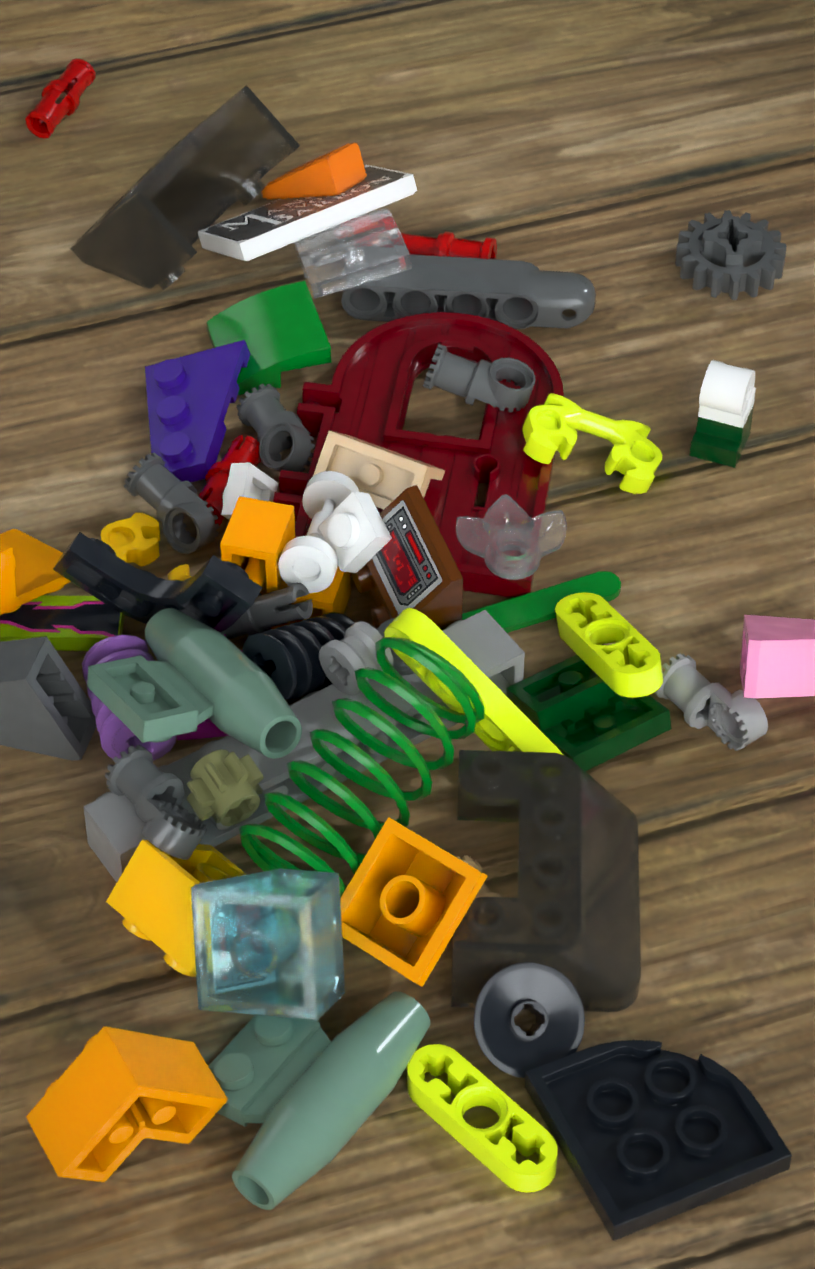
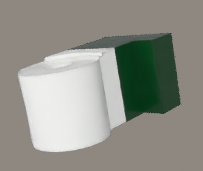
M716 360L710 362L700 391V407L696 432L691 440L689 456L733 468L736 467L751 432L756 392L754 387L755 370L727 365Z

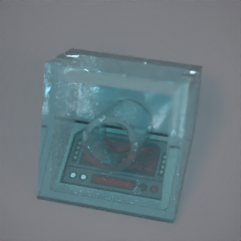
M275 869L199 883L191 888L199 1010L318 1020L345 994L339 873Z

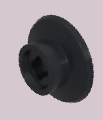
M520 962L503 968L487 981L476 1002L474 1029L479 1046L493 1065L512 1076L525 1078L526 1071L575 1053L580 1046L584 1033L585 1014L578 991L564 974L546 964ZM524 1008L528 1009L531 1014H535L536 1018L535 1024H532L531 1028L526 1032L522 1031L519 1026H515L514 1022L515 1016H518L519 1012Z

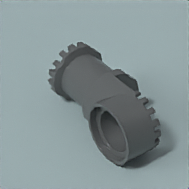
M438 344L432 361L436 364H430L429 367L434 369V371L428 370L423 387L429 390L437 387L461 396L466 404L472 406L475 399L491 404L493 407H499V410L504 411L505 407L509 408L508 412H513L514 408H516V411H519L521 407L524 409L526 403L528 404L535 385L536 376L527 364L517 359L500 358L493 361V363L481 359L476 363L449 353L446 346ZM506 379V382H510L512 380L514 385L520 386V389L507 387L499 381Z
M261 384L259 385V390L251 388L252 393L246 391L244 393L246 398H240L239 402L241 404L236 407L239 410L237 415L243 424L253 427L258 434L257 440L260 443L259 453L263 464L277 471L303 472L305 470L304 466H309L311 463L308 461L309 457H313L311 449H315V444L311 443L314 439L312 436H309L311 433L307 431L301 419L295 413L287 411L280 402V393L275 387L269 384L266 386ZM292 447L289 456L281 461L280 452Z
M155 452L151 453V455L147 454L145 460L141 458L139 460L141 467L139 468L135 465L133 469L136 472L128 473L127 476L129 478L125 479L126 484L124 488L132 496H141L157 510L156 516L162 522L163 533L167 542L173 549L185 554L213 543L216 540L215 537L219 534L216 530L220 527L219 523L215 524V520L218 517L217 514L212 515L211 512L214 511L212 506L207 508L208 502L203 501L197 496V489L189 481H180L164 467L165 462ZM184 513L190 516L196 525V538L190 536L191 533L185 529L187 526L183 523Z
M141 745L128 747V754L125 751L120 752L122 756L120 759L117 756L112 759L116 764L108 765L107 769L110 772L105 773L107 788L118 796L125 795L136 805L135 811L138 817L146 823L142 833L149 842L173 857L188 860L207 831L206 825H202L203 822L200 819L198 821L195 819L196 815L190 814L187 809L181 806L185 795L183 782L172 773H163L153 764L152 754Z

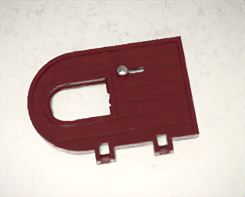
M433 312L406 316L384 323L361 336L347 349L337 364L331 385L304 382L302 403H298L297 416L301 419L307 431L311 433L309 436L315 437L317 432H319L309 473L280 471L279 493L275 492L273 502L294 506L296 521L295 538L306 536L312 519L304 510L302 498L307 483L313 477L328 431L353 436L445 470L442 481L430 479L424 500L463 577V591L512 598L531 593L556 452L550 464H543L532 459L523 451L526 441L522 427L530 410L535 406L544 405L550 393L564 397L560 374L549 355L536 342L520 331L492 319L465 313ZM438 344L446 346L447 352L476 363L481 359L491 363L500 358L517 359L527 364L536 376L535 385L528 404L526 403L524 409L521 407L519 411H516V408H514L513 412H508L509 408L507 407L502 411L499 410V407H493L491 404L486 403L479 440L451 435L437 436L429 432L403 430L414 382L422 371L430 367V364H436L432 361ZM506 379L499 381L507 387L520 389V386L514 385L512 380L510 382H506ZM479 483H489L485 507L475 506L476 499H478ZM376 507L379 514L384 510Z

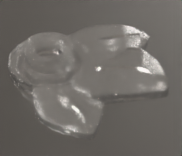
M507 494L502 495L488 509L484 519L461 516L457 517L456 535L460 544L469 552L485 558L486 566L492 573L510 580L523 579L534 574L540 566L541 557L560 549L567 533V520L563 511H550L531 519Z

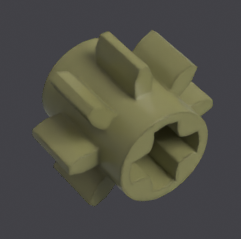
M224 749L216 750L202 757L192 767L190 771L192 780L187 783L192 793L186 799L201 821L212 816L216 824L221 823L223 826H233L249 818L258 809L261 802L258 795L263 792L258 783L264 776L249 754L239 759L235 752L229 753V751Z

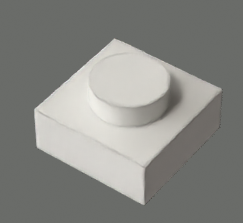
M249 462L231 463L227 486L223 492L221 515L230 520L239 496L273 502L274 494L278 489V482Z
M353 491L318 526L326 543L335 551L338 566L342 572L357 573L392 539L369 493Z

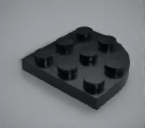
M625 1040L589 1047L525 1072L524 1087L613 1241L790 1169L792 1154L759 1102L735 1075L714 1060L702 1054L696 1060L679 1053L661 1050L662 1042Z

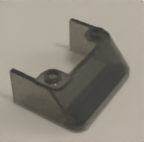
M246 85L171 147L70 249L86 265L146 289H151L158 284L165 290L184 273L185 268L182 265L197 253L192 245L199 238L198 231L210 227L236 201L239 200L244 206L251 202L265 188L261 181L265 174L292 154L300 145Z

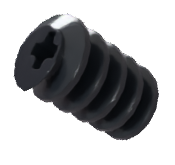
M337 612L327 613L250 635L243 645L242 652L272 679L286 701L300 698L332 685V682L322 669L319 651L322 646L331 640L341 641L347 628L355 622L345 614Z

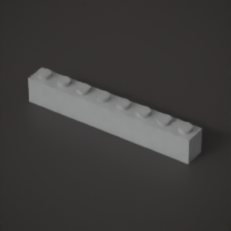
M486 610L465 620H458L442 630L506 696L507 687L523 680L525 652ZM415 673L402 676L423 695L449 708ZM368 679V683L389 703L406 714L430 725L409 702L393 690L373 679ZM332 684L320 691L311 692L300 701L289 705L301 723L302 735L297 746L289 754L281 758H268L228 735L220 740L208 742L199 750L169 765L158 768L165 774L172 773L183 782L185 795L181 806L187 809L190 814L193 813L197 816L186 799L192 793L187 783L192 780L190 771L196 762L205 755L221 749L227 750L229 753L235 752L239 759L248 754L264 776L258 783L263 790L262 794L258 795L261 800L260 805L249 818L233 826H223L221 823L216 824L212 816L202 821V825H206L207 831L199 844L215 847L240 834L239 828L241 826L260 824L274 817L267 809L264 794L280 792L300 803L310 799L291 780L287 763L302 760L324 770L339 782L349 779L335 770L316 752L311 742V731L326 729L335 732L353 742L369 754L378 764L389 759L360 742L343 727L335 716L332 701L348 698L366 705L395 725L413 745L432 736L422 734L399 723L368 700L362 691L357 695L349 696ZM344 709L349 717L367 733L384 744L403 752L386 733L369 720L353 711ZM439 717L447 729L458 724ZM323 741L329 750L360 773L367 770L365 766L345 751L327 741ZM300 772L307 781L321 792L329 789L321 782ZM109 791L102 794L95 801L83 806L88 845L117 882L141 840H147L142 833L146 823L138 817L135 811L136 805L125 795L118 796ZM279 805L284 811L288 810L284 806Z

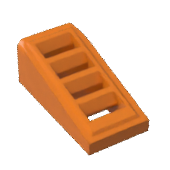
M348 143L288 171L269 182L267 186L261 188L263 198L268 200L338 196L364 181V178L367 177L359 146L357 143Z

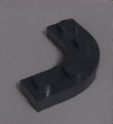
M81 532L66 548L53 568L54 571L100 601L139 622L147 624L157 612L167 608H174L219 632L227 630L253 605L262 589L260 585L249 579L248 574L240 566L232 562L222 561L214 555L194 576L184 581L165 580L156 577L148 571L133 567L117 557L115 551L108 544L99 539L88 538Z

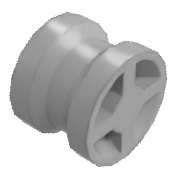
M359 621L347 628L341 641L331 640L322 646L319 651V660L326 676L337 689L349 696L357 695L361 692L356 681V670L369 667L383 671L376 658L375 643L384 637L377 629L366 622ZM389 647L385 649V655L393 666V655Z

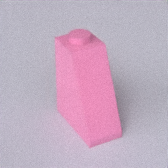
M744 615L740 676L745 698L815 696L814 619Z

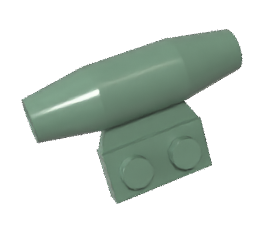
M167 608L157 612L146 625L145 640L158 661H147L140 655L88 666L87 687L142 743L164 742L171 739L172 736L197 731V725L206 719L212 721L222 732L268 758L276 759L289 754L300 741L302 735L301 723L272 679L222 633L177 609Z
M392 992L330 1041L318 1021L269 999L208 1067L228 1098V1101L217 1113L245 1127L248 1123H263L232 1173V1180L236 1188L248 1201L259 1208L272 1210L329 1164L395 1088L430 1027L429 1015L419 1002L405 993Z

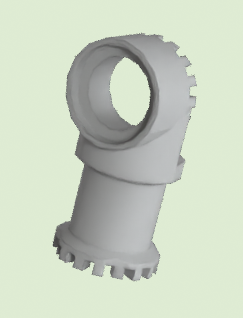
M677 654L676 658L671 657L669 659L670 665L667 663L662 665L666 669L665 672L662 671L663 684L654 693L660 698L670 699L684 712V721L690 727L700 729L708 726L716 733L717 737L721 738L723 744L729 742L728 748H733L735 751L746 747L766 734L768 721L763 708L755 698H745L743 690L739 689L731 694L720 683H710L696 670V661L689 655L686 657L684 654Z

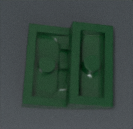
M577 654L506 688L507 697L565 756L569 764V771L574 776L672 729L669 709L650 695L637 698L618 695Z

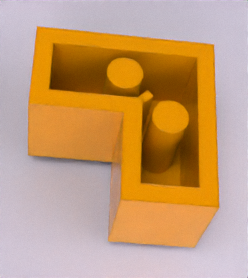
M239 496L221 540V560L240 566L248 574L249 579L262 587L260 591L262 595L290 587L280 576L278 562L285 545L295 538L294 506ZM338 566L333 582L328 588L321 592L310 593L296 598L297 601L291 604L312 599L313 611L308 619L331 612L344 614L351 595L350 572H342ZM296 620V621H292V622H289V623L277 625V626L271 627V629H275V628H278V627H282V626L289 625V624L296 623V622L303 621V620Z
M103 1026L97 1034L87 1041L84 1050L66 1071L49 1085L45 1095L28 1113L26 1118L58 1177L106 1182L144 1138L190 1144L228 1101V1098L194 1042Z

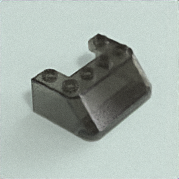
M459 750L457 820L519 822L518 898L478 897L473 900L453 934L451 1007L475 1008L482 988L493 975L512 964L532 962L553 967L564 974L578 991L584 1011L617 1012L628 1008L638 997L641 980L638 821L635 814L573 760L564 755L547 752Z

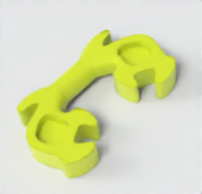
M553 393L548 395L544 405L535 406L530 410L522 427L526 441L523 451L532 459L543 464H550L556 450L560 453V457L563 460L569 457L577 441L576 430L609 440L614 446L605 462V472L607 475H611L614 471H619L623 474L624 477L619 484V488L633 494H643L648 491L655 478L654 473L662 461L661 450L652 441L647 439L651 431L649 426L632 420H614L584 410L568 398Z

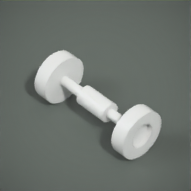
M325 471L314 475L307 483L302 503L305 512L312 519L306 536L296 537L285 545L278 562L280 576L288 586L302 583L309 593H317L328 588L333 582L338 567L337 555L333 548L326 543L318 526L353 491L359 492L357 485L348 476L335 471Z

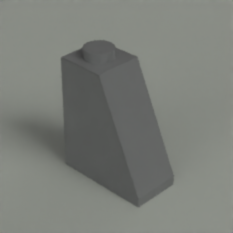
M47 636L0 642V745L71 761L82 760L96 729L95 715L92 712L91 701Z

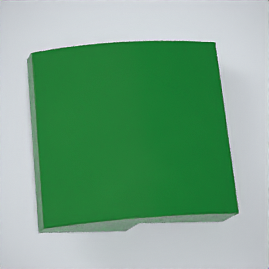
M305 280L253 295L230 306L207 321V331L213 348L241 340L246 341L251 355L247 367L241 368L237 383L240 389L238 395H244L246 391L252 393L251 388L259 390V385L261 384L265 386L269 384L272 387L281 388V372L331 363V346Z

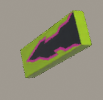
M42 595L21 605L14 612L0 615V642L47 636L56 651H88L95 643L107 637L122 635L124 614L94 596Z

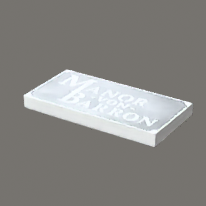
M365 165L367 177L364 178V181L338 196L279 199L198 231L202 248L247 262L415 194L414 192L417 191L414 176L409 173Z

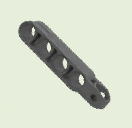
M364 252L352 256L347 263L341 303L348 315L355 319L389 322L422 313L453 312L485 317L506 324L514 329H526L531 326L568 329L579 325L593 313L596 291L592 281L582 274L539 270L535 265L524 261ZM572 309L576 314L572 317H566L562 312Z

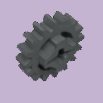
M725 210L723 217L716 219L711 213H705L703 224L691 220L688 222V231H680L675 265L681 267L680 277L682 279L693 278L692 288L696 291L706 286L711 288V297L714 298L720 295L721 291L722 293H728L732 300H737L739 293L745 291L754 298L758 295L759 286L771 290L774 287V279L782 278L787 246L785 243L780 242L781 232L779 230L768 231L769 221L765 219L753 223L750 222V213H744L739 219V217L733 216L730 210Z

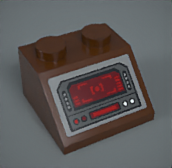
M418 486L409 487L380 513L392 539L357 573H351L358 591L361 594L368 591L375 604V607L371 608V615L376 629L385 621L396 618L404 609L413 608L425 614L441 630H444L452 623L462 620L463 577Z

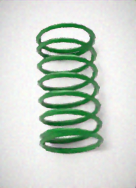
M384 637L375 643L376 658L383 671L369 667L356 670L355 676L358 688L382 712L399 723L422 734L441 739L444 746L443 756L436 761L424 760L413 743L395 725L375 710L358 701L340 698L332 701L333 709L338 721L360 742L397 763L418 769L422 778L421 787L415 791L401 790L389 773L369 754L335 732L317 729L310 732V737L316 752L339 773L374 793L394 799L399 809V818L395 821L407 827L409 825L410 812L406 801L422 800L431 794L432 778L429 770L444 769L453 763L454 747L451 739H465L473 734L476 723L484 719L485 708L476 687L444 657L424 645L406 638ZM389 647L397 649L414 658L430 670L450 689L461 704L465 714L438 704L414 688L391 665L385 655V649ZM365 678L373 679L393 690L409 702L430 725L406 714L389 703L372 688ZM344 709L353 711L369 720L386 733L406 754L384 744L367 733L349 717ZM439 717L465 725L458 730H447ZM323 741H327L348 753L365 766L380 782L363 775L346 764L329 750ZM302 760L287 763L291 780L302 792L336 816L357 826L370 829L376 839L385 822L378 821L367 806L351 790L332 775L311 763ZM300 772L324 784L342 798L354 811L323 794L307 781ZM280 792L264 794L267 809L277 821L312 846L334 857L346 860L353 874H355L367 853L353 851L343 837L324 819L294 798ZM279 805L299 815L316 828L326 839L298 823ZM246 824L239 828L243 848L267 875L301 899L320 908L334 910L338 900L328 899L295 881L297 880L311 888L329 894L339 895L341 898L348 885L344 884L342 879L325 861L301 843L271 827L259 824ZM255 835L271 840L294 853L318 871L327 881L319 879L287 862L265 846Z

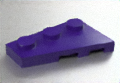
M245 340L145 366L151 453L155 452L165 462L164 467L182 482L189 481L191 483L205 479L207 472L217 461L227 430L224 419L229 403L236 402L240 389L237 383L241 368L247 367L251 355Z

